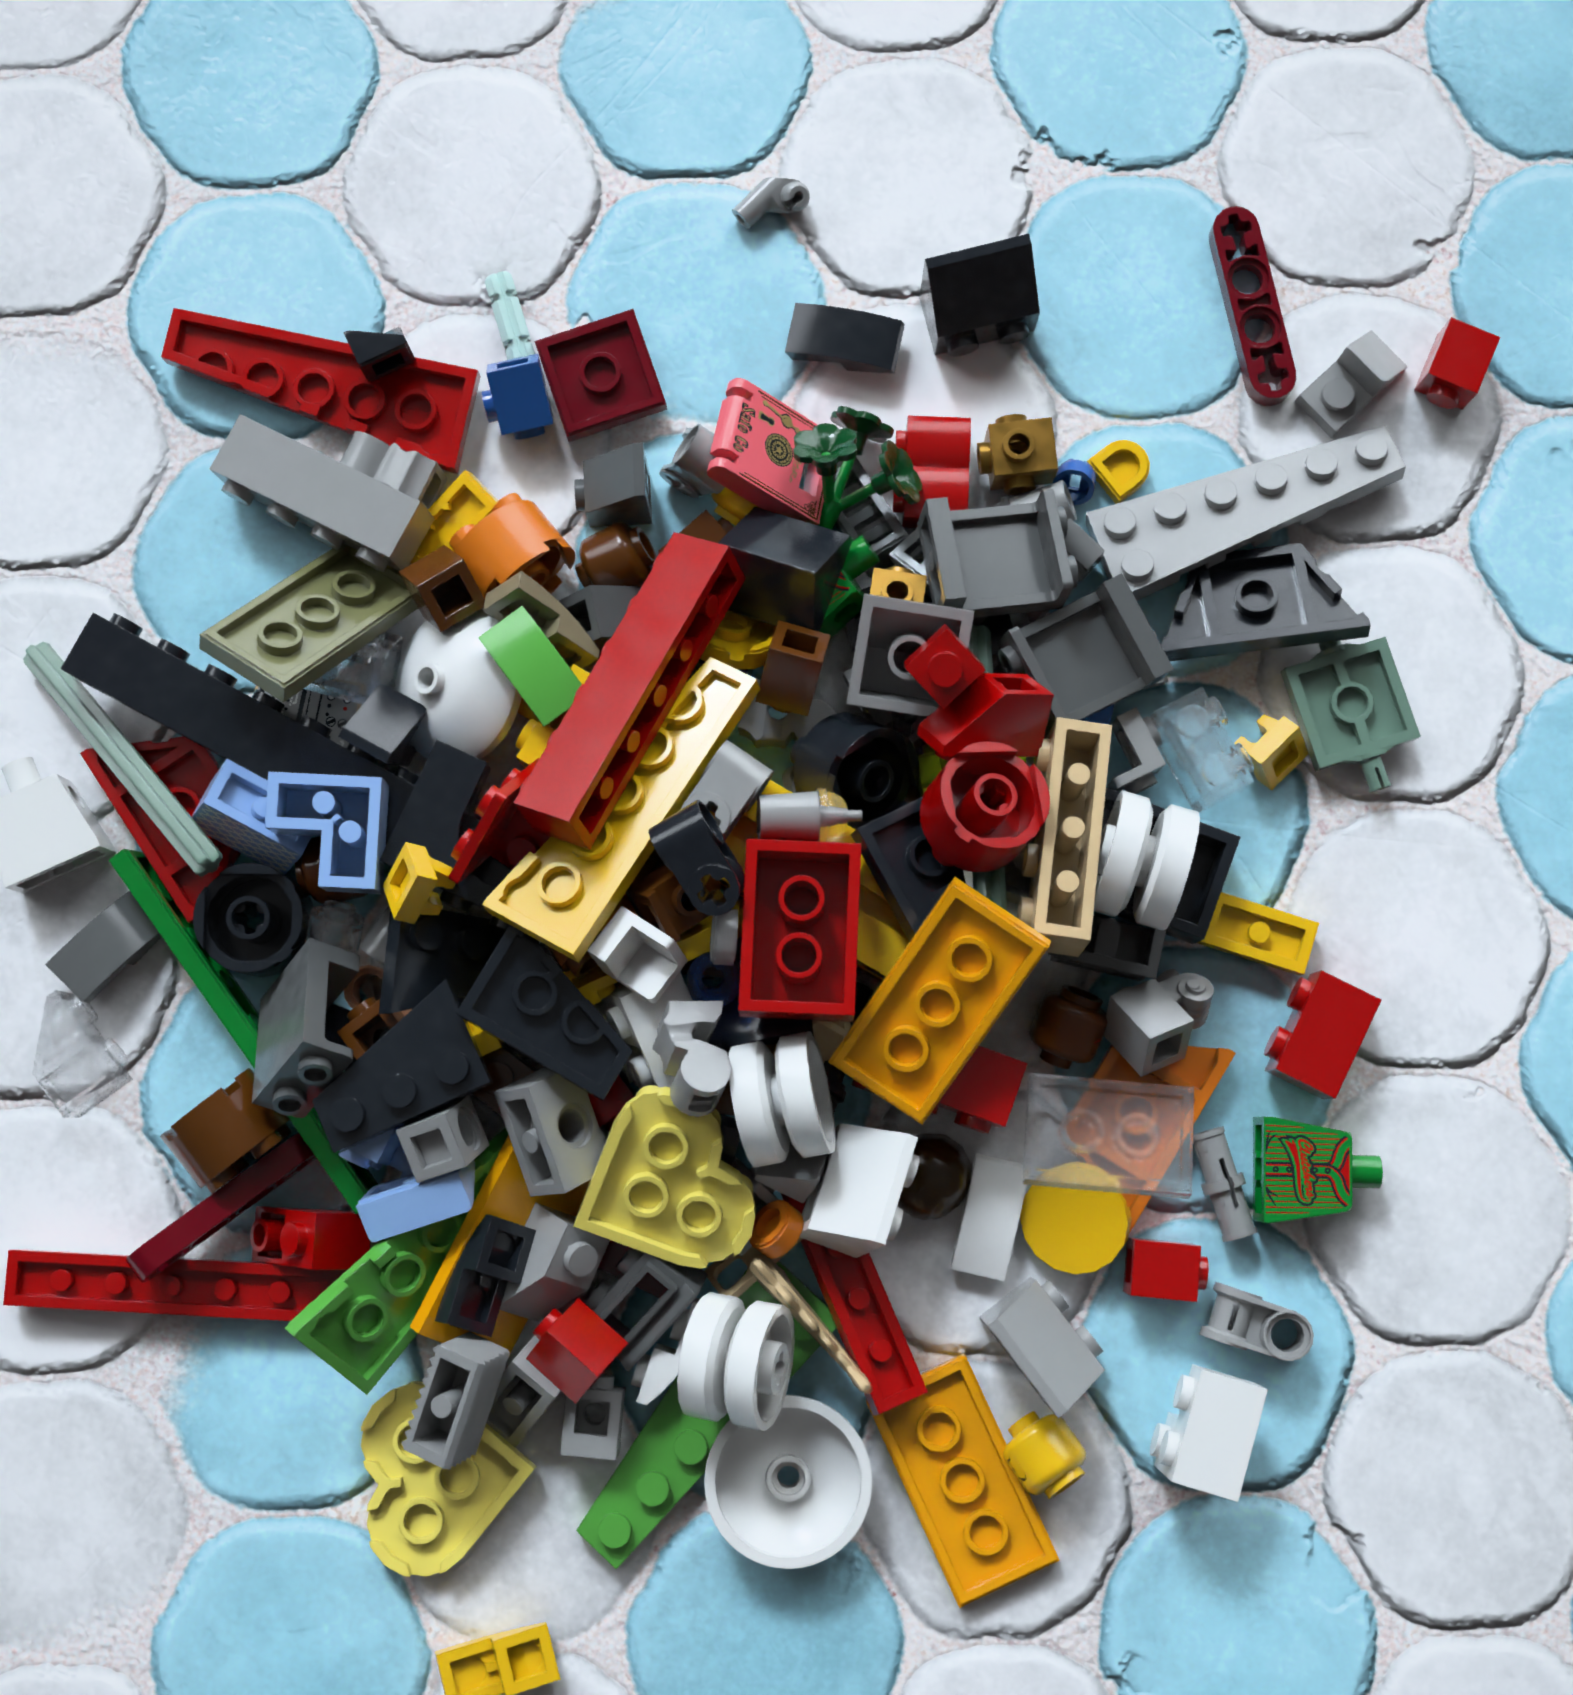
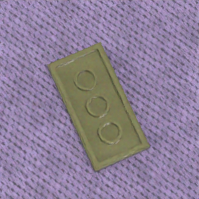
M342 543L339 550L330 549L200 634L199 649L284 703L417 610L418 607L398 570L387 565L384 572L378 571L355 557L358 550Z

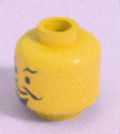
M1032 1411L1008 1429L1013 1439L1006 1445L1003 1457L1029 1494L1040 1495L1045 1493L1048 1499H1052L1084 1476L1085 1472L1081 1466L1086 1459V1450L1064 1418H1058L1055 1414H1050L1040 1419L1036 1412Z

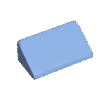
M473 1160L467 1167L418 1183L412 1173L373 1186L356 1205L368 1239L371 1242H377L468 1212L474 1203L475 1161Z

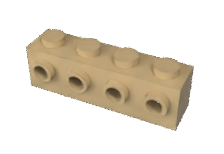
M1057 717L1047 738L1043 739L1038 757H1034V765L1042 772L1048 786L1050 810L1045 823L1035 836V844L1029 843L1025 847L1022 876L1031 877L1029 897L1021 896L1017 918L1051 940L1050 947L1046 951L1047 953L1079 957L1091 941L1112 725Z

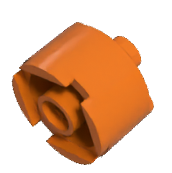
M511 493L501 498L493 507L492 513L476 525L469 524L460 528L451 537L449 542L454 552L464 559L484 599L488 592L520 571L531 577L552 594L562 583L557 573L564 563L571 570L576 556L572 547L538 506L532 501L522 500L517 493Z

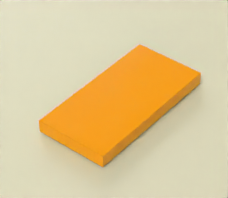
M954 877L834 1050L828 1062L923 1125L1050 947L1051 940L957 877Z
M508 1135L410 1328L422 1336L441 1343L469 1332L437 1322L435 1318L453 1270L466 1244L486 1214L493 1215L525 1226L535 1202L576 1216L590 1180L567 1193L530 1197ZM499 1310L492 1337L474 1334L508 1349L511 1354L528 1319Z
M964 1353L920 1373L928 1391L921 1396L878 1415H873L867 1399H865L959 1608L1060 1561L1030 1494L1024 1489L1003 1457L1007 1444Z

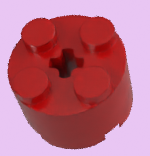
M990 741L970 744L947 762L927 787L920 806L922 830L932 847L933 856L939 863L944 866H955L971 872H990L1010 863L1033 840L1045 823L1050 810V795L1046 780L1034 763L1029 766L1016 756L1019 752L1018 750L1003 743Z

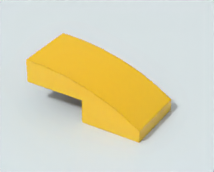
M546 1622L492 1634L434 1651L445 1695H500L503 1693L505 1695H514L560 1680Z

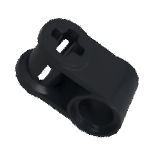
M696 800L649 828V837L655 850L664 864L673 872L692 905L698 911L706 915L719 916L729 912L736 905L744 889L745 874L742 866L725 842L716 820L704 803ZM710 875L716 881L725 878L729 882L724 895L719 889L712 890L711 892L706 889L705 885Z

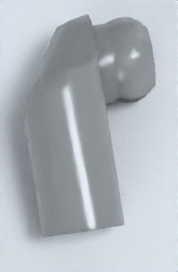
M767 177L732 209V213L742 226L750 229L766 212L792 214L803 210L809 203L810 192L807 186L799 180Z

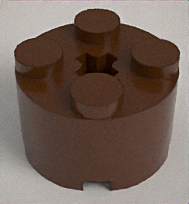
M251 1068L234 1078L236 1081L226 1089H218L174 1123L170 1130L160 1136L200 1188L206 1186L212 1194L249 1166L243 1156L250 1152L255 1159H258L292 1133V1130L286 1124L290 1120L287 1115L252 1104L254 1072Z

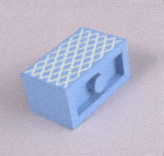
M226 759L209 783L192 818L206 835L262 865L277 870V872L279 871L280 874H286L302 856L312 836L280 835L266 829L265 815L268 780Z

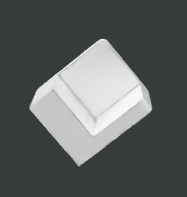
M623 906L620 907L587 950L604 973L650 1003H656L688 961L674 939Z

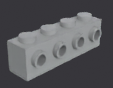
M241 414L209 468L225 483L221 491L229 497L247 506H250L254 499L268 506L265 512L269 516L289 527L294 528L297 521L313 528L310 533L311 536L331 548L339 550L342 543L358 550L355 555L357 559L381 572H384L387 565L398 571L409 566L435 520L421 501Z

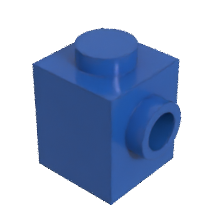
M539 354L487 365L486 375L490 390L482 391L481 393L488 422L498 421L501 435L514 433L516 440L528 439L544 434V426L553 424V413Z

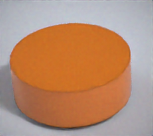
M776 1200L765 1205L755 1216L752 1236L749 1239L750 1244L767 1258L774 1259L783 1256L798 1241L803 1230V1216L784 1200Z

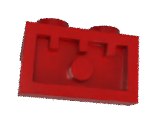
M539 758L522 771L514 768L507 775L500 788L493 785L485 793L475 810V813L482 817L474 831L468 829L459 839L451 853V857L457 860L448 879L458 885L490 856L513 870L529 852L535 854L550 838V836L535 832L513 803L519 794L522 782L531 774Z

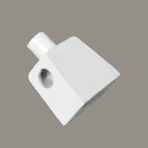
M32 757L13 760L1 768L11 792L0 797V875L5 888L25 893L116 853L113 844L70 780L58 774L41 779Z

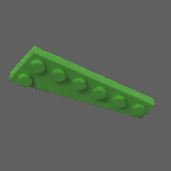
M506 1127L489 1141L490 1145L474 1159V1201L509 1135ZM468 1212L380 1240L315 1300L309 1303L305 1309L289 1322L285 1329L368 1395L418 1334L410 1328V1325Z
M778 1261L776 1264L785 1271L797 1291L817 1313L829 1330L833 1332L837 1327L828 1306L785 1265ZM758 1280L738 1297L743 1301L745 1309L757 1300L780 1304L762 1288ZM794 1317L795 1344L790 1378L821 1346ZM678 1375L576 1530L615 1569L625 1561L705 1473L711 1447L721 1429L730 1420L728 1413L718 1422L683 1414L678 1401Z

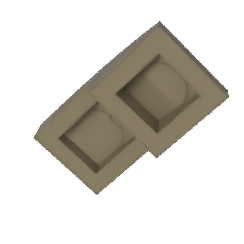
M518 572L486 594L483 611L498 621L503 620L523 605L570 668L573 664L584 668L598 659L599 649L580 623L551 593L524 572Z

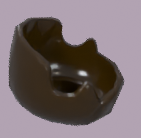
M922 1133L916 1135L918 1139L913 1152L914 1155L919 1156L916 1175L908 1188L903 1187L897 1206L911 1217L935 1220L946 1216L958 1207L966 1197L970 1185L972 1164L963 1146L947 1135Z

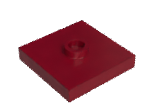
M634 309L534 341L568 442L667 410V404Z

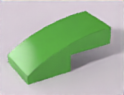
M523 605L478 637L543 727L570 708L574 701V696L582 684Z

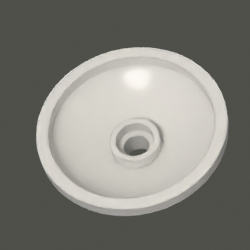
M483 608L443 632H440L426 620L414 633L402 654L396 675L395 690L424 705L426 708V714L410 744L427 759L436 740L481 759L501 743L518 713L522 699L521 695L478 639L479 636L500 622L484 612Z
M786 1395L774 1424L766 1431L740 1427L732 1424L730 1420L721 1429L711 1447L706 1463L704 1477L705 1497L715 1526L736 1551L765 1566L782 1569L803 1568L832 1557L856 1535L870 1505L872 1470L861 1437L845 1417L832 1407L815 1399ZM785 1466L796 1468L799 1473V1479L792 1485L783 1484L778 1478L780 1469Z

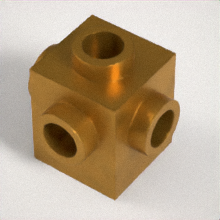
M1010 414L997 418L994 424H988L984 442L977 443V462L980 475L988 474L990 490L1004 489V493L1007 495H1018L1036 489V485L1053 483V479L1058 471V461L1052 417L1027 420L1026 415Z

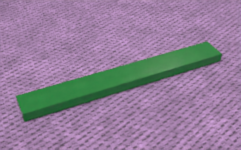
M122 849L110 858L109 862L255 1069L259 1023L258 1011L230 971L214 961L205 949L202 948L196 938L193 924L187 922L145 854L141 851ZM315 1107L304 1118L288 1116L355 1214H358L356 1208L358 1201L373 1186L379 1185L368 1169L351 1163L340 1157L338 1153H333Z

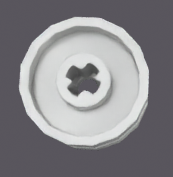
M1122 790L1118 794L1108 822L1101 833L1094 911L1115 917L1126 908L1136 886L1132 907L1136 923L1164 931L1168 928L1174 917L1188 878L1199 832V812L1171 804L1160 813L1150 835L1153 819V808L1150 798Z
M807 1031L780 1037L776 1046L775 1059L763 1041L730 1047L728 1057L731 1066L729 1078L731 1099L740 1139L751 1165L755 1168L784 1162L789 1153L790 1140L796 1151L803 1158L835 1152L836 1137L832 1100L822 1056L812 1033Z
M713 1292L702 1296L692 1311L684 1333L679 1356L677 1387L678 1401L683 1414L718 1422L728 1413L730 1421L734 1425L760 1431L769 1429L774 1424L782 1408L793 1365L795 1336L794 1321L790 1309L784 1305L758 1300L745 1309L743 1301L735 1296Z

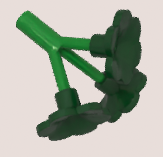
M839 406L837 411L832 412L830 420L843 429H838L834 424L824 423L817 425L813 430L800 431L794 436L795 447L793 455L795 460L801 463H812L816 466V472L822 476L824 502L818 526L833 530L843 510L875 493L883 495L893 490L898 497H903L910 505L920 501L919 492L922 490V482L917 472L913 469L912 460L904 449H898L891 440L887 441V439L892 438L894 429L890 425L882 423L878 416L866 411H856L850 407ZM867 440L883 443L881 445L882 454L879 455L882 471L871 477V483L841 498L856 456L863 454ZM842 462L836 481L834 483L833 475L836 474L838 471L837 463Z

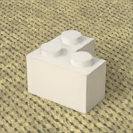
M1192 1364L1189 1376L1182 1374L1176 1386L1173 1407L1180 1409L1179 1414L1168 1412L1165 1424L1158 1423L1155 1427L1150 1445V1455L1156 1457L1154 1466L1173 1483L1238 1502L1268 1389L1251 1381Z

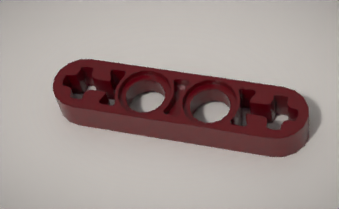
M1240 206L1229 207L1222 210L1216 216L1209 232V245L1247 394L1257 404L1275 406L1282 403L1292 391L1296 382V368L1257 218L1246 208ZM1228 224H1233L1236 231H1245L1239 242L1241 256L1232 260L1236 252L1234 239L1232 236H1223ZM1240 270L1253 272L1260 281L1259 290L1252 294L1239 292L1232 283L1233 274ZM1251 319L1266 321L1272 330L1271 339L1264 343L1251 341L1245 333V323ZM1275 350L1277 353L1272 354L1268 360L1271 375L1273 377L1281 376L1282 380L1276 390H1271L1269 383H1260L1259 380L1266 368L1263 356Z
M298 1132L137 1248L127 1257L126 1262L142 1283L147 1282L316 1159L315 1155Z

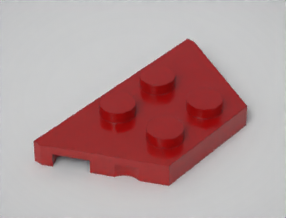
M183 736L170 738L166 742L154 743L152 741L131 743L192 817L209 783L220 769L211 752ZM93 748L82 751L80 754L178 908L187 922L193 924L194 907L201 891L219 876L220 872L233 866L241 853L208 836L222 853L223 858L219 863L220 867L215 872H209L204 876L196 875Z

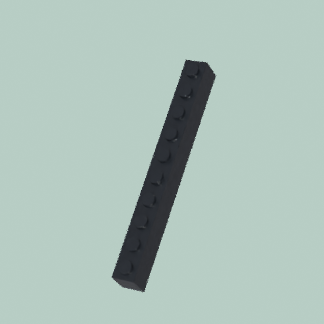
M92 613L61 666V670L268 780V771L382 777L389 785L387 845L419 778L417 774L399 765L393 774L375 764L378 758L351 743L345 748L328 739L332 730L322 723L304 714L298 723L281 714L285 705L270 695L256 689L252 697L233 688L238 679L211 664H208L203 672L188 664L186 661L190 653L175 644L161 638L158 645L155 646L139 637L143 628L116 613H113L109 621ZM469 815L464 833L468 829L474 831L480 820ZM490 856L473 873L484 883L496 888L512 870Z

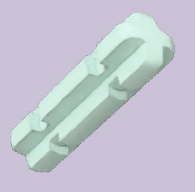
M502 271L487 276L485 285L490 301L493 303L491 306L504 348H507L505 350L507 360L535 354L532 343H530L531 338L518 297H516L517 291L512 275L507 271Z

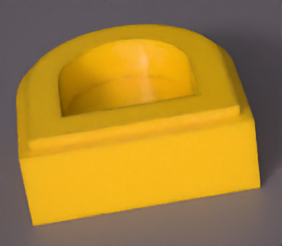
M1128 440L1112 442L1087 460L1095 471L1096 481L1115 504L1125 501L1138 491L1144 484L1150 470V462L1145 450L1137 443Z

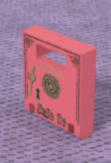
M743 378L732 379L727 385V398L721 404L710 454L716 458L709 462L707 475L761 509L819 525L824 502L822 476L816 472V466L808 463L803 489L799 488L803 467L807 463L798 462L793 455L795 447L794 436L800 431L813 430L817 424Z

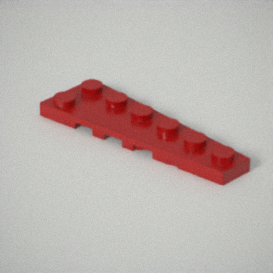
M173 308L161 355L166 364L353 435L355 431H361L378 438L389 446L396 443L406 452L417 451L423 456L436 461L442 470L458 474L481 378L479 371L476 369L415 357L414 363L373 382H368L348 343Z

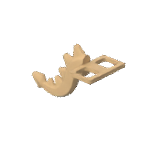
M799 1237L795 1245H797L803 1238ZM752 1246L742 1257L739 1254L734 1257L732 1253L724 1260L713 1262L705 1270L708 1274V1280L719 1294L735 1296L737 1298L758 1280L765 1291L781 1305L790 1309L794 1319L848 1374L854 1386L862 1393L870 1394L873 1391L866 1375L861 1372L837 1338L797 1291L785 1271L776 1264L783 1256L774 1259L767 1258ZM742 1259L747 1265L746 1274L731 1288L723 1289L717 1281L718 1275L734 1260Z

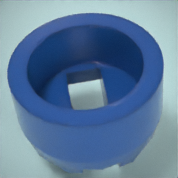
M1068 459L1058 467L1053 483L1061 480L1065 482L1074 506L1089 501L1093 496L1096 485L1093 467L1087 461ZM1072 474L1081 476L1079 488L1069 486Z

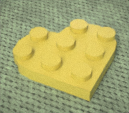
M655 1085L642 1087L634 1098L625 1103L613 1122L573 1227L674 1264L698 1269L707 1268L709 1262L724 1260L732 1253L734 1257L738 1255L752 1236L756 1205L751 1180L744 1174H741L739 1170L721 1160L724 1138L719 1112L714 1109V1111L705 1116H689L679 1111L673 1104L670 1097V1087H658Z
M412 1381L407 1385L390 1390L372 1405L361 1426V1431H363L361 1448L365 1457L363 1461L364 1467L378 1484L367 1506V1511H369L367 1528L371 1538L369 1541L370 1547L384 1566L406 1577L411 1575L427 1577L436 1573L441 1574L461 1560L537 1467L487 1423L476 1455H471V1458H466V1461H461V1464L457 1463L456 1467L451 1466L450 1470L438 1467L404 1450L401 1442L407 1439L405 1431L411 1429L408 1421L414 1418L412 1410L418 1408L415 1400L421 1398L419 1389L425 1387L421 1381Z

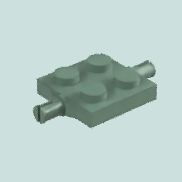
M1386 637L1363 644H1341L1340 641L1318 643L1321 651L1311 660L1286 667L1280 672L1314 771L1316 772L1341 763H1360L1369 787V793L1392 786L1381 756L1392 747L1414 741L1421 737Z

